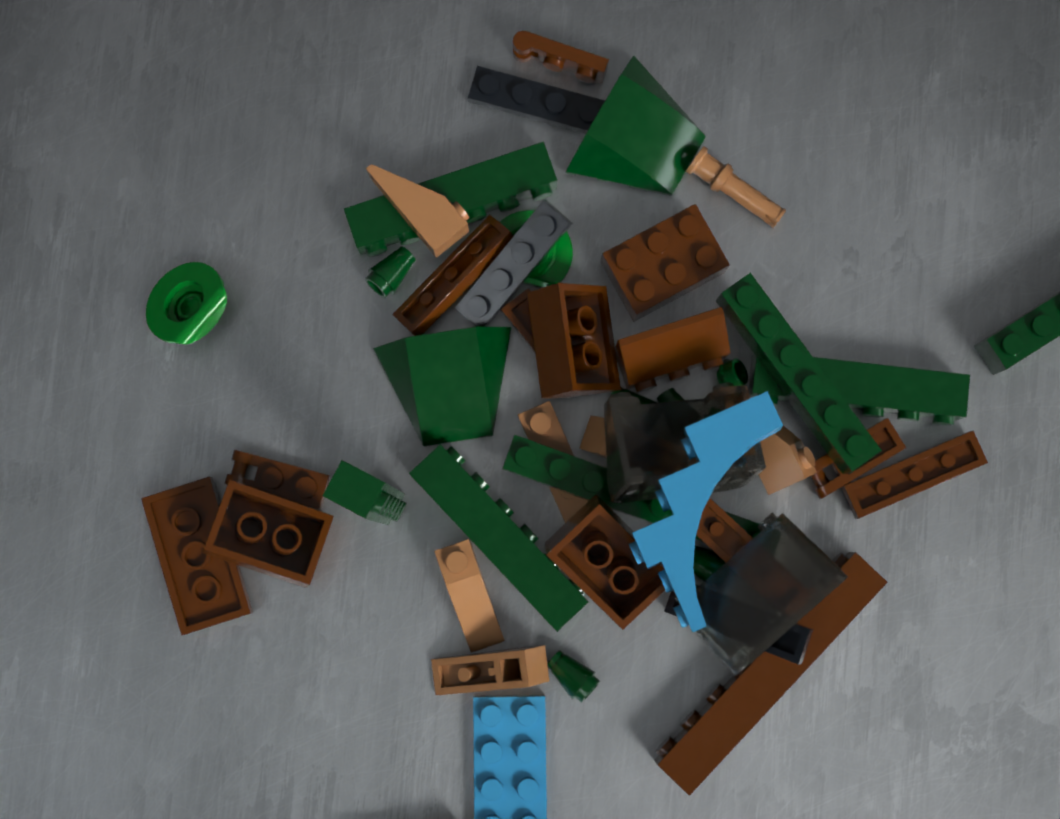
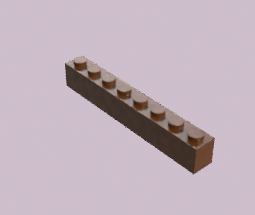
M842 552L839 553L827 566L830 572L822 581L818 578L815 579L807 587L808 591L804 594L806 598L797 607L794 605L783 617L814 629L802 664L798 665L757 648L748 660L742 657L731 668L730 673L733 676L724 686L718 683L710 690L705 697L708 703L699 712L694 709L684 718L680 724L683 730L674 739L669 736L658 746L655 751L658 756L654 761L689 796L888 583L856 552H848L846 555Z

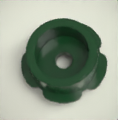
M737 358L732 360L725 359L723 361L724 364L719 365L717 370L718 382L723 388L738 392L741 386L748 383L746 367Z

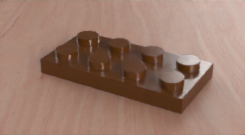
M209 476L141 498L181 636L253 613L239 565L202 553L220 506L213 477Z

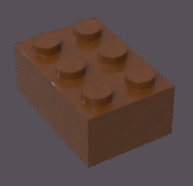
M696 204L602 253L600 260L633 322L719 277L730 266Z
M229 480L202 553L306 588L310 585L334 516Z
M595 494L545 542L546 555L623 630L665 591L658 572L664 570L662 563L650 569L647 568L645 562L637 564L629 546V543L635 541L632 534L634 531Z

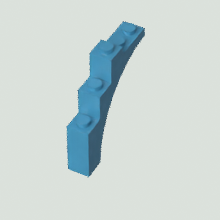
M768 391L684 427L686 437L681 439L682 446L688 459L696 458L698 463L658 480L661 489L655 491L656 497L663 512L671 510L672 515L632 532L635 541L629 543V546L637 564L645 562L647 568L650 569L662 563L664 570L658 572V575L666 593L674 590L680 605L673 607L681 627L690 626L692 632L706 627L697 599L693 569L695 537L701 515L715 486L732 464L755 444L782 429V421Z

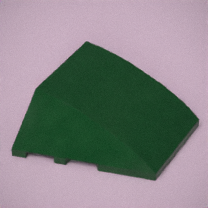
M633 56L585 134L565 173L575 176L576 174L597 178L598 181H611L629 185V187L672 196L706 136L639 60Z
M511 327L463 328L405 337L373 348L424 447L493 436Z

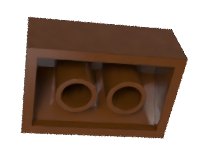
M556 283L528 292L541 398H570L620 391L621 386L607 287Z
M722 307L619 339L615 346L617 362L626 389L635 387L637 393L656 387V380L668 376L670 382L690 376L689 370L702 366L704 371L717 368L719 365L724 364L722 359L731 353Z

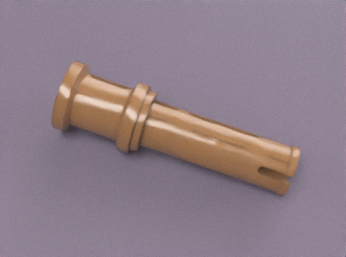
M703 146L686 172L689 175L694 173L710 185V190L713 192L721 190L770 225V227L774 228L786 212V209L780 207L732 173L734 169L731 168L732 166L729 163L724 165L708 154V148Z

